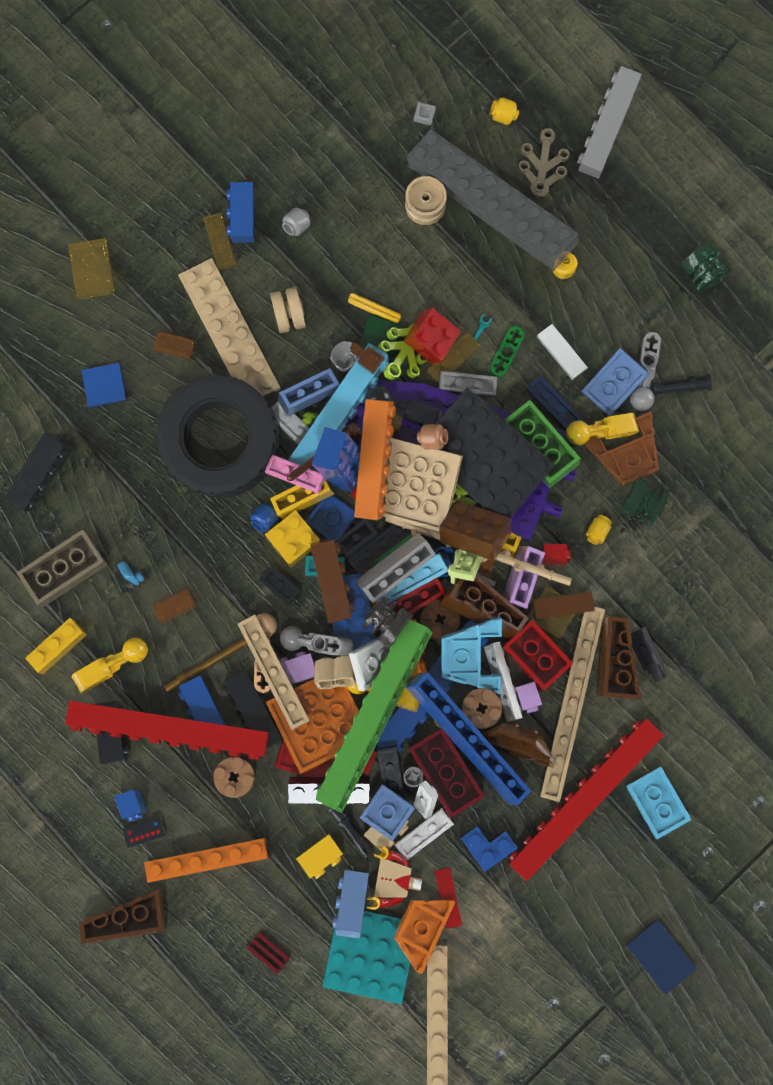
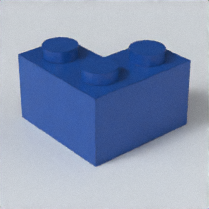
M478 826L460 837L484 872L517 849V846L506 831H503L490 842L487 841Z

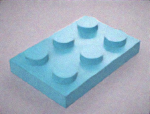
M658 767L626 786L655 839L661 838L692 820L662 767Z

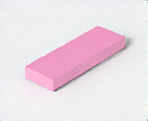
M272 455L265 470L266 474L317 494L320 493L325 481L319 472L308 469L295 480L288 481L287 475L300 465Z

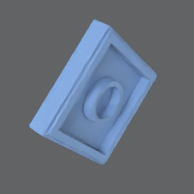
M382 784L360 816V819L393 841L416 807Z

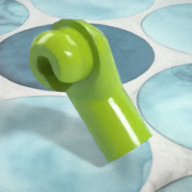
M312 412L304 413L302 423L307 426L311 425L319 414Z

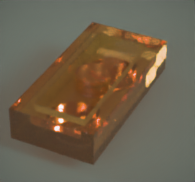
M186 589L152 607L160 623L164 624L197 606L189 590Z

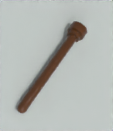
M351 423L345 427L344 432L352 440L361 436V431L356 424ZM314 456L288 474L287 480L291 482L310 469Z

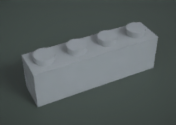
M417 533L355 582L365 596L374 603L436 554L428 542Z

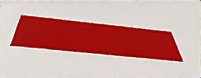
M450 868L435 870L440 900L455 901L446 921V929L462 926Z

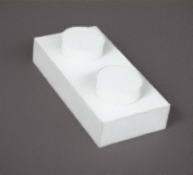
M427 781L419 785L413 805L425 819L432 816L438 798L436 789L430 786Z

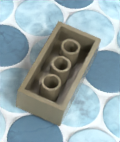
M82 529L16 573L35 603L43 608L108 564L89 535Z

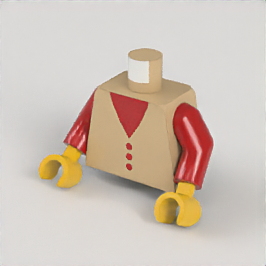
M380 845L377 847L381 849V854H374L375 857L380 859L374 897H367V900H372L373 902L372 906L367 907V909L373 910L401 903L404 897H407L408 889L420 891L422 884L421 878L410 877L412 868L409 867V862L403 856Z

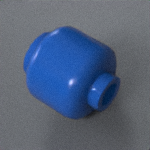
M260 504L250 516L251 525L259 532H269L279 521V516L272 504Z

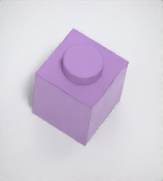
M535 682L516 687V696L522 711L526 710L527 714L538 711V706H541L542 703Z

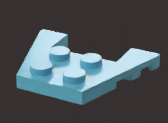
M501 617L441 637L442 678L462 684H470L480 689H488L494 693L501 694L500 674L480 675L481 637H502Z

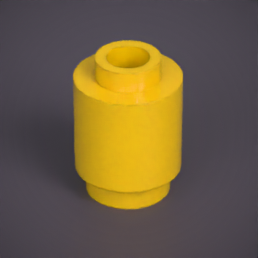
M598 515L597 518H594L586 532L587 540L594 545L602 544L611 529L612 521L603 515Z

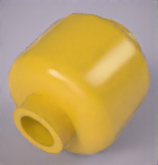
M501 97L498 100H494L490 114L494 121L509 125L512 121H516L519 110H517V104L514 101Z
M570 252L557 269L553 271L556 277L568 279L574 275L578 264L575 255Z

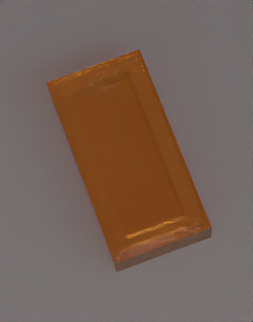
M158 331L153 350L190 360L195 341Z

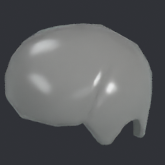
M348 341L338 343L332 349L330 356L331 361L341 372H349L359 358L350 352L349 348L353 343Z

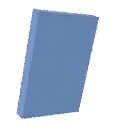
M620 348L582 392L608 416H611L649 373Z

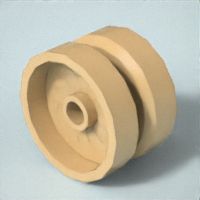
M421 176L414 179L408 185L405 195V210L408 217L420 225L436 223L443 217L446 210V190L438 179L431 176Z
M296 287L286 289L287 301L285 302L280 291L270 293L280 334L289 332L290 325L288 319H292L296 330L306 328L303 317L305 315L303 305Z

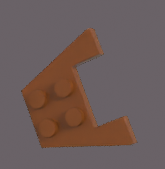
M651 411L636 417L638 429L642 435L638 439L610 451L606 450L601 438L596 436L590 437L583 444L622 487L659 470Z

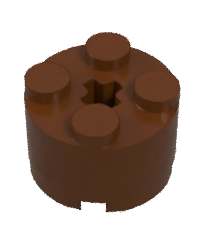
M434 600L427 604L420 618V624L428 627L433 632L430 639L435 641H441L442 636L456 632L460 624V615L440 605L441 600ZM438 616L445 619L443 625L435 622Z

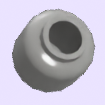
M293 208L283 217L282 227L287 234L299 236L309 228L310 216L304 209Z

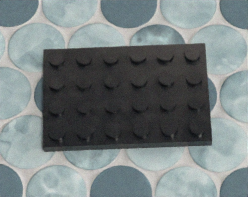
M469 388L462 392L437 423L441 424L448 432L447 444L439 450L463 456L457 484L488 511L512 518L556 466L553 461Z

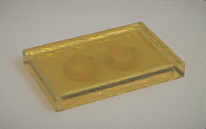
M106 238L68 244L76 298L79 300L114 294L115 290Z

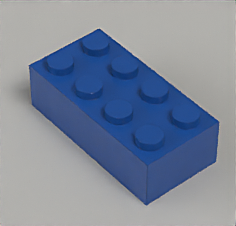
M325 427L314 455L312 466L331 486L353 492L358 482L361 450L347 433Z
M365 573L342 576L343 582L348 581L350 593H347V599L353 602L355 612L351 613L352 618L333 622L334 635L350 638L353 642L352 651L375 639L369 599L355 582Z

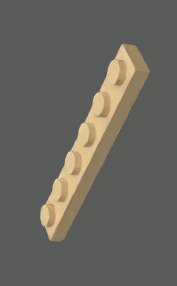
M256 615L238 623L291 730L309 722L310 720Z

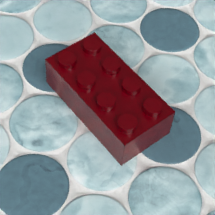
M442 728L408 749L429 785L436 789L438 799L449 818L454 817L485 797Z

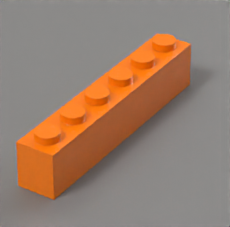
M365 400L354 517L379 520L385 515L386 505L384 504V496L387 495L388 486L385 484L386 477L389 476L390 466L387 464L388 457L391 456L392 447L389 444L394 432V427L391 424L396 412L393 401Z
M266 838L148 861L144 862L147 883L267 859L269 855Z

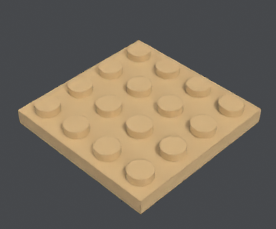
M390 438L389 445L392 447L391 456L388 457L387 464L390 466L389 476L386 477L385 485L388 486L387 495L384 496L386 511L383 517L440 532L439 526L451 510L463 456L443 450H425L419 444Z

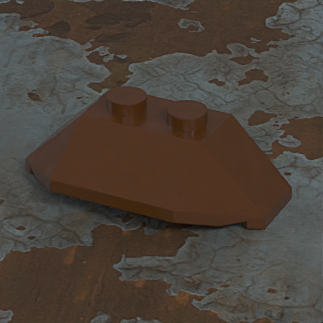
M509 722L508 724L501 723L481 733L495 750L550 768L554 767V758L542 736L534 729H521L519 725Z

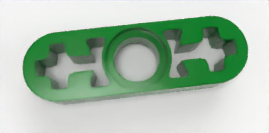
M514 326L508 330L491 363L490 373L492 376L502 378L506 375L524 339L522 328ZM518 332V337L520 338H516L514 344H511L512 334ZM510 348L513 354L510 357H505L502 354V350ZM502 360L504 361L502 365V370L504 371H499V373L495 372V367H498L500 361Z

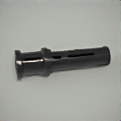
M710 374L701 377L690 376L684 380L652 383L654 395L680 391L695 393L696 390L707 389V391H711L712 389Z
M332 808L326 811L336 821L337 828L339 827V829L342 828L363 859L368 857L363 850L364 848L369 855L374 852L352 823L351 815H348L345 810L342 813Z

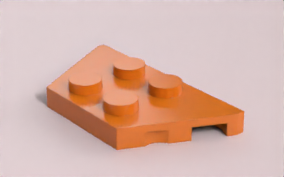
M410 901L394 935V939L417 973L423 974L455 901Z

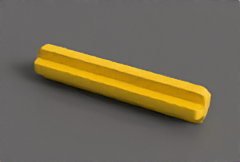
M355 293L350 294L348 303L397 324L400 322L401 314Z

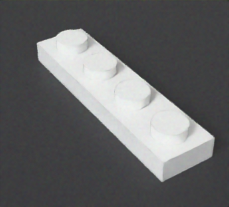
M500 641L484 647L491 673L501 675V694H498L506 722L508 723L523 718L521 714L522 709L517 701L516 689L512 684L510 669L506 664L504 650L500 645Z

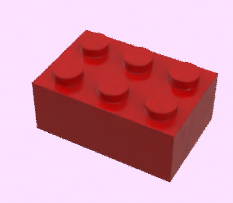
M533 620L503 646L504 652L532 682H535L542 692L573 664Z

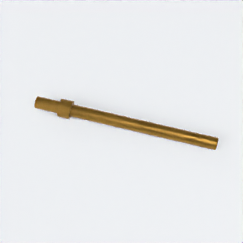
M245 638L188 672H182L177 675V678L164 685V688L167 692H170L248 645Z

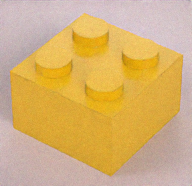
M296 510L265 534L268 541L290 568L311 552L310 543L320 541Z

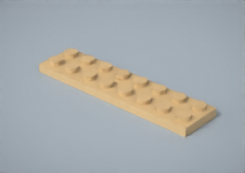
M211 258L179 274L178 276L231 377L248 383L263 397L280 390L281 388L213 259Z

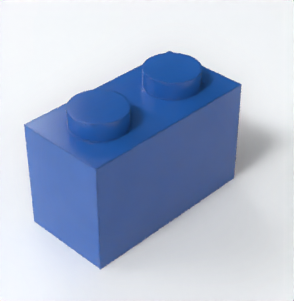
M132 789L114 796L122 820L128 819L129 822H133L143 818V814L147 812L139 789Z

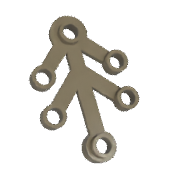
M549 128L542 130L540 134V141L543 144L540 160L533 153L531 144L525 143L521 148L522 155L526 156L538 171L537 178L531 172L528 161L524 160L519 163L518 170L530 181L531 193L536 197L546 196L549 186L559 179H564L567 174V169L564 166H559L555 174L545 179V175L549 170L561 162L567 161L570 155L567 149H561L558 155L548 162L550 145L555 139V132ZM549 133L551 137H546L545 134ZM524 148H529L530 151L526 152ZM565 153L567 157H562L560 154ZM526 165L527 169H522L521 166ZM561 170L564 172V174L560 175L558 171ZM541 185L543 189L539 190L537 186Z

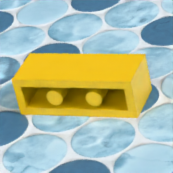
M325 480L319 494L296 485L270 498L277 515L285 519L295 510L299 512L335 493L332 486Z
M69 618L25 659L38 673L44 674L87 634L73 619Z

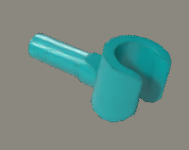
M482 314L480 317L478 330L473 337L475 341H477L484 328L490 326L492 319L490 318L488 322H484L485 314Z

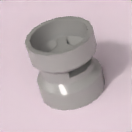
M410 767L405 771L404 782L409 787H417L423 782L424 776L419 768Z

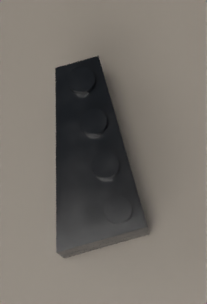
M44 433L4 499L22 511L33 510L38 504L40 496L46 491L48 485L76 446L58 434Z

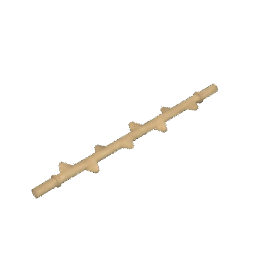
M390 518L385 519V521L401 526L403 529L411 530L412 537L418 533L440 540V532ZM508 549L500 552L495 559L514 566L517 572L525 570L570 586L572 578L555 573L553 570H546L543 564L535 566L512 558ZM483 557L481 562H485L488 559Z

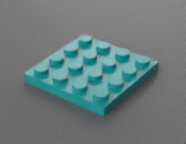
M364 911L360 939L336 935L335 928L322 987L402 1005L410 967L409 960L394 939L402 919Z

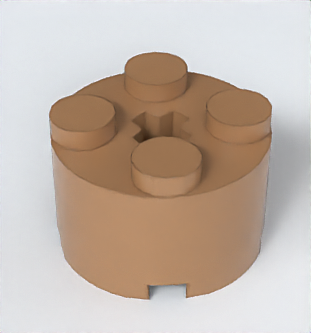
M476 689L464 698L461 711L477 729L484 730L490 728L499 720L502 705L498 696L491 690ZM478 704H481L482 707H486L484 714L476 711V709L479 707Z
M227 758L220 762L214 771L215 786L221 794L227 797H243L252 790L255 784V770L248 761L242 758ZM232 773L239 774L237 783L230 780Z

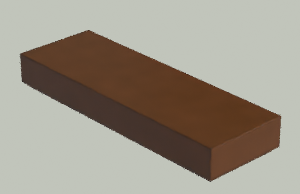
M592 591L533 600L536 620L595 611Z

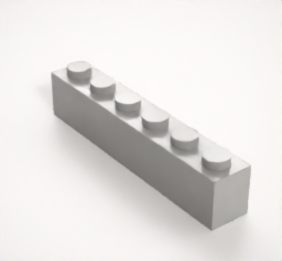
M623 66L620 67L619 72L614 73L611 83H614L612 89L608 87L604 97L607 101L605 105L601 104L598 111L600 118L598 121H594L591 131H593L592 137L588 136L584 147L587 149L585 153L581 152L577 163L580 164L578 171L598 179L600 178L639 84L641 73Z

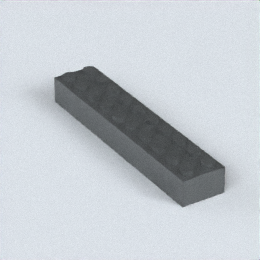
M432 129L407 155L408 165L412 170L421 176H431L438 179L444 185L448 196L551 270L555 271L578 244V233Z

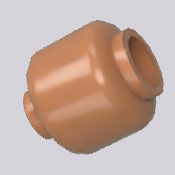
M426 424L418 432L417 440L425 450H439L447 444L448 432L441 424Z

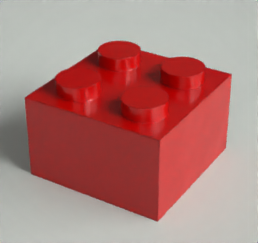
M434 308L422 311L404 339V342L430 364H435L443 361L461 331Z

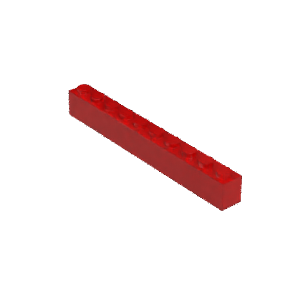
M69 701L65 725L70 726V730L82 732V728L90 729V733L102 735V731L110 732L109 736L121 738L122 734L130 735L129 739L141 741L143 737L149 738V743L161 744V741H168L169 746L181 747V744L189 745L188 749L200 751L201 747L209 748L208 752L220 754L221 750L229 751L228 755L240 757V754L243 753L249 754L248 758L260 760L261 756H266L269 733L75 701Z
M639 719L631 727L633 731L629 735L625 734L618 741L620 745L615 750L611 748L605 754L606 760L602 764L598 762L591 769L593 774L588 779L584 777L577 784L578 790L575 793L571 791L563 799L565 803L561 808L559 806L555 807L550 813L552 817L547 822L543 820L536 828L538 832L533 837L529 835L523 841L524 847L520 851L516 849L509 856L511 861L508 864L525 881H528L664 736L648 719L643 721Z

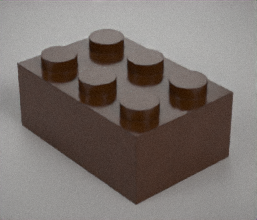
M457 500L439 526L440 543L494 561L511 535V518Z

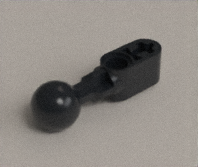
M375 386L367 394V399L393 401L396 414L402 416L407 422L419 427L426 424H437L445 414L437 408L416 400L408 401L406 399L398 400L393 398L390 391L383 386Z

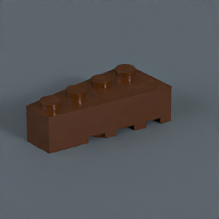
M333 538L310 543L328 623L352 618L351 613L355 611L353 602L347 599V593H350L348 581L343 582L342 574H345L343 562L339 563L337 556L341 554L339 543H334Z
M477 575L474 581L458 578L456 584L451 585L439 603L477 624L501 617L502 636L507 639L519 633L528 620L524 613Z
M611 616L603 618L597 697L634 701L642 700L638 686V674H636L635 656L632 651L628 618Z
M157 889L131 902L79 922L81 944L87 945L166 932L162 891Z

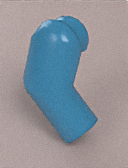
M125 561L117 565L122 576L132 584L139 585L140 582L144 581L143 575L140 572L134 575Z

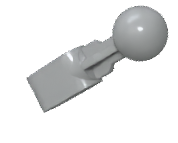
M650 332L643 338L638 364L649 375L630 395L631 405L639 411L651 408L655 399L650 389V383L655 376L661 345V338L655 332ZM649 339H652V342L654 343V345L651 347V351H648L650 346V343L648 342ZM650 357L653 364L650 366L646 365L643 358Z
M288 626L280 634L282 646L290 651L306 646L308 650L318 653L349 655L353 650V642L350 638L312 632L306 635L297 626Z

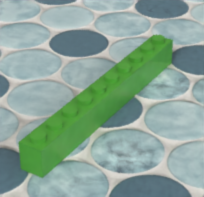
M408 618L401 624L396 640L390 645V652L387 658L381 663V670L378 676L373 679L372 687L369 693L365 695L360 711L354 716L351 729L344 736L342 747L337 750L335 760L332 766L328 768L323 784L317 789L315 800L340 813L343 812L433 633L428 627Z

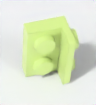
M461 549L456 550L454 563L450 564L448 569V576H451V584H456L458 578L474 581L483 557Z

